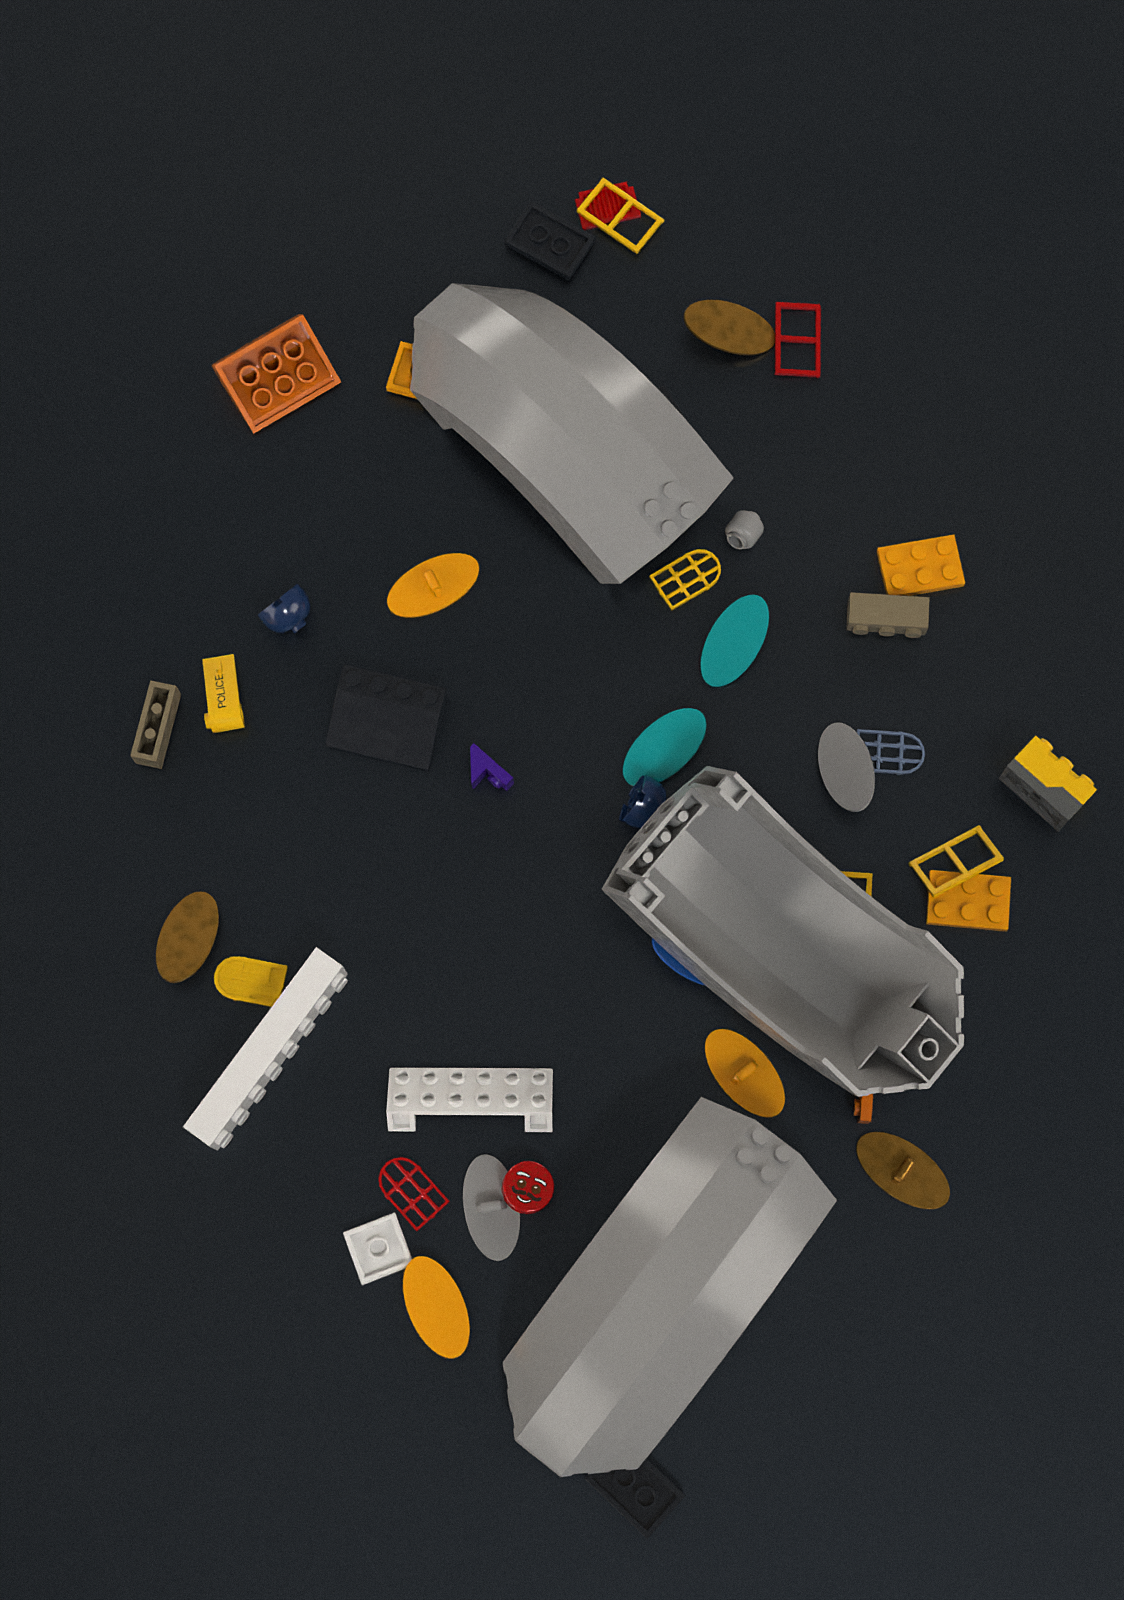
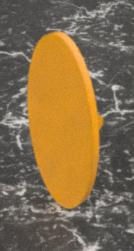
M451 553L440 555L418 564L401 576L391 588L387 597L389 610L397 616L413 618L429 615L448 607L464 596L474 585L479 574L478 562L470 555Z
M727 1029L712 1031L705 1042V1055L709 1068L721 1088L734 1102L754 1115L767 1118L778 1115L784 1107L785 1094L780 1077L769 1059L755 1044L734 1031Z
M424 1256L415 1257L406 1266L403 1277V1293L410 1319L420 1337L434 1352L445 1358H457L466 1350L470 1337L469 1316L462 1294L453 1278L438 1262Z

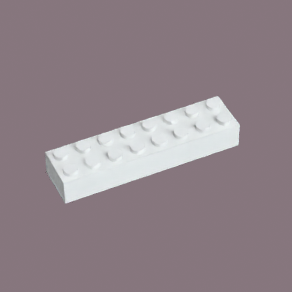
M317 947L187 1120L183 1126L186 1130L217 1151L220 1147L225 1148L233 1138V1134H231L237 1124L241 1126L250 1114L247 1110L253 1102L257 1104L266 1093L264 1087L270 1080L274 1081L280 1075L283 1069L281 1064L286 1058L291 1059L299 1048V1045H297L298 1041L303 1035L307 1037L315 1026L313 1022L319 1013L323 1015L332 1003L329 999L335 991L339 993L348 981L346 976L348 974L341 964Z

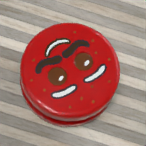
M523 1161L515 1164L506 1173L502 1182V1195L505 1202L511 1209L522 1214H533L542 1210L550 1202L554 1193V1181L551 1173L542 1164L534 1161Z

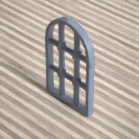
M857 729L859 736L860 733L877 734V741L864 742L866 746L877 747L876 755L871 756L872 760L876 761L875 773L911 774L922 765L925 757L924 746L920 739L913 734L902 731ZM881 735L900 736V742H897V744L881 743ZM904 736L912 738L918 745L904 744ZM881 748H899V757H880ZM903 750H921V760L904 759ZM880 762H898V770L880 769ZM905 763L918 764L917 767L911 770L902 771L903 764L905 765Z

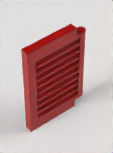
M627 181L614 184L637 200L634 187H628ZM604 186L585 210L604 224L609 225L628 201ZM593 189L578 192L579 198L575 199L577 209ZM632 205L619 222L641 218L640 210ZM578 214L583 230L597 228L596 225Z

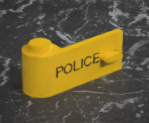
M234 654L202 659L208 713H204L206 728L212 729L213 733L245 728L243 710L239 700Z

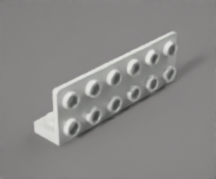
M390 1068L386 1109L388 1131H416V1115H525V1132H552L553 1070L551 1068Z

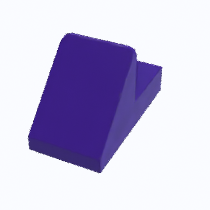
M474 743L471 745L472 789L488 774L489 777L487 779L497 789L503 787L508 791L514 784L513 777Z

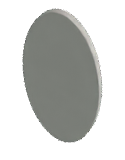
M833 723L824 730L820 738L818 747L820 773L832 798L844 809L851 812H859L869 805L874 793L875 772L872 758L866 744L854 729L843 723Z
M480 1155L471 1162L464 1179V1213L469 1232L479 1250L489 1259L501 1261L510 1256L516 1246L520 1230V1213L511 1209L502 1195V1182L508 1172L506 1168L495 1157Z

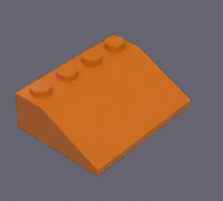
M303 314L294 316L211 365L253 434L341 383Z

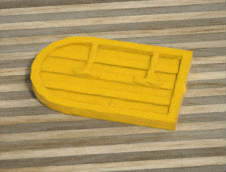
M229 957L217 966L214 973V983L217 990L223 996L234 1001L238 1000L272 1007L284 989L288 966L246 957Z

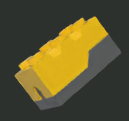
M1035 736L1009 763L998 779L1059 832L1097 789L1088 776L1084 774L1078 776L1072 771L1074 766L1070 760L1064 756L1060 758L1055 756L1051 752L1053 747L1047 740L1039 739Z

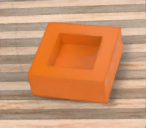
M873 1094L860 1096L859 1100H854L853 1116H858L857 1123L869 1124L871 1122Z

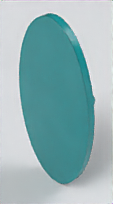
M758 595L741 597L733 602L713 625L705 641L701 656V673L709 685L720 687L733 682L747 670L756 658L765 640L769 625V609L762 597Z
M683 708L662 716L647 727L635 740L626 755L623 765V776L626 782L634 786L642 775H647L660 783L678 772L693 757L704 739L707 727L704 714L697 709Z

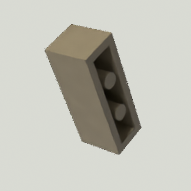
M850 592L847 604L846 630L853 631L854 634L858 635L879 632L881 636H893L895 633L905 634L909 638H918L926 634L929 624V597Z
M150 680L131 752V758L136 764L162 769L181 697L177 686Z

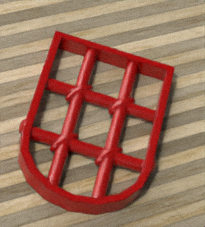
M403 1157L393 1158L386 1162L380 1171L379 1186L385 1198L397 1208L416 1231L421 1229L431 1218L433 1219L450 1202L422 1171L421 1166L410 1159ZM398 1161L410 1162L415 1168L410 1172L406 1171ZM391 1163H394L405 1176L399 1182L397 1180L395 1182L385 1170ZM418 1170L431 1184L426 1189L421 1188L411 1177ZM383 1175L394 1186L387 1193L382 1185ZM406 1181L408 1183L410 1181L420 1193L414 1200L413 1198L410 1199L400 1187ZM433 1188L445 1200L440 1207L427 1195ZM395 1191L396 1193L399 1192L409 1203L403 1210L390 1197ZM422 1198L423 1200L426 1199L435 1210L428 1218L416 1206V1203ZM414 1209L424 1220L418 1227L405 1214L408 1210Z

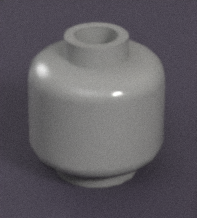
M738 511L725 528L727 541L736 549H749L762 535L764 526L759 515L755 512Z

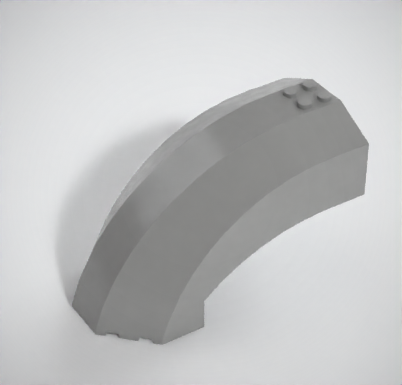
M452 283L414 317L413 368L410 391L443 430L453 428L515 486L552 526L600 584H621L660 554L706 512L732 481L733 476L669 400L604 338L553 302L525 290Z
M706 766L664 801L626 845L602 887V890L660 946L727 1004L789 1052L857 1097L868 1096V1094L903 1092L908 1089H929L964 1046V1034L961 1033V1018H964V995L961 994V979H964V967L928 931L906 924L839 871L799 835L737 772Z
M703 1097L698 1100L572 1266L503 1361L504 1374L506 1373L508 1384L507 1394L510 1413L513 1415L514 1438L518 1444L560 1477L579 1473L594 1474L618 1469L633 1470L639 1468L723 1360L836 1203V1198L801 1154L756 1120Z

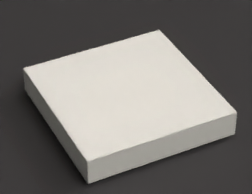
M396 1213L343 1232L362 1285L406 1269V1266L412 1260Z

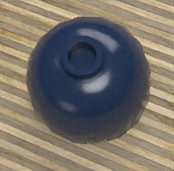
M297 584L260 612L258 616L265 626L276 633H285L289 630L295 633L307 624L304 619L310 612V601L305 591Z
M642 775L630 790L628 796L631 797L627 806L623 804L619 820L631 827L641 829L658 807L667 800V793L664 787L655 779Z

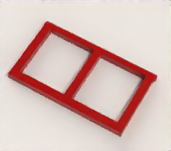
M775 303V375L821 377L820 304ZM781 309L815 311V337L781 335ZM781 342L815 344V370L781 369Z

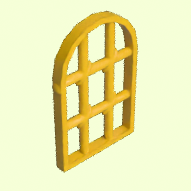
M696 549L685 553L682 557L651 574L650 579L672 611L702 592L709 590L717 583L721 574V565L718 558L712 552ZM697 553L706 554L705 557L698 561H694L691 555ZM712 557L717 566L705 573H701L698 565ZM687 558L691 565L679 572H675L672 566ZM669 569L673 576L658 584L654 577ZM691 569H695L699 576L683 584L679 576ZM718 570L715 580L709 584L705 577ZM672 580H676L680 588L665 595L661 587ZM698 581H702L705 587L690 595L686 588ZM679 592H684L687 598L672 606L668 599Z

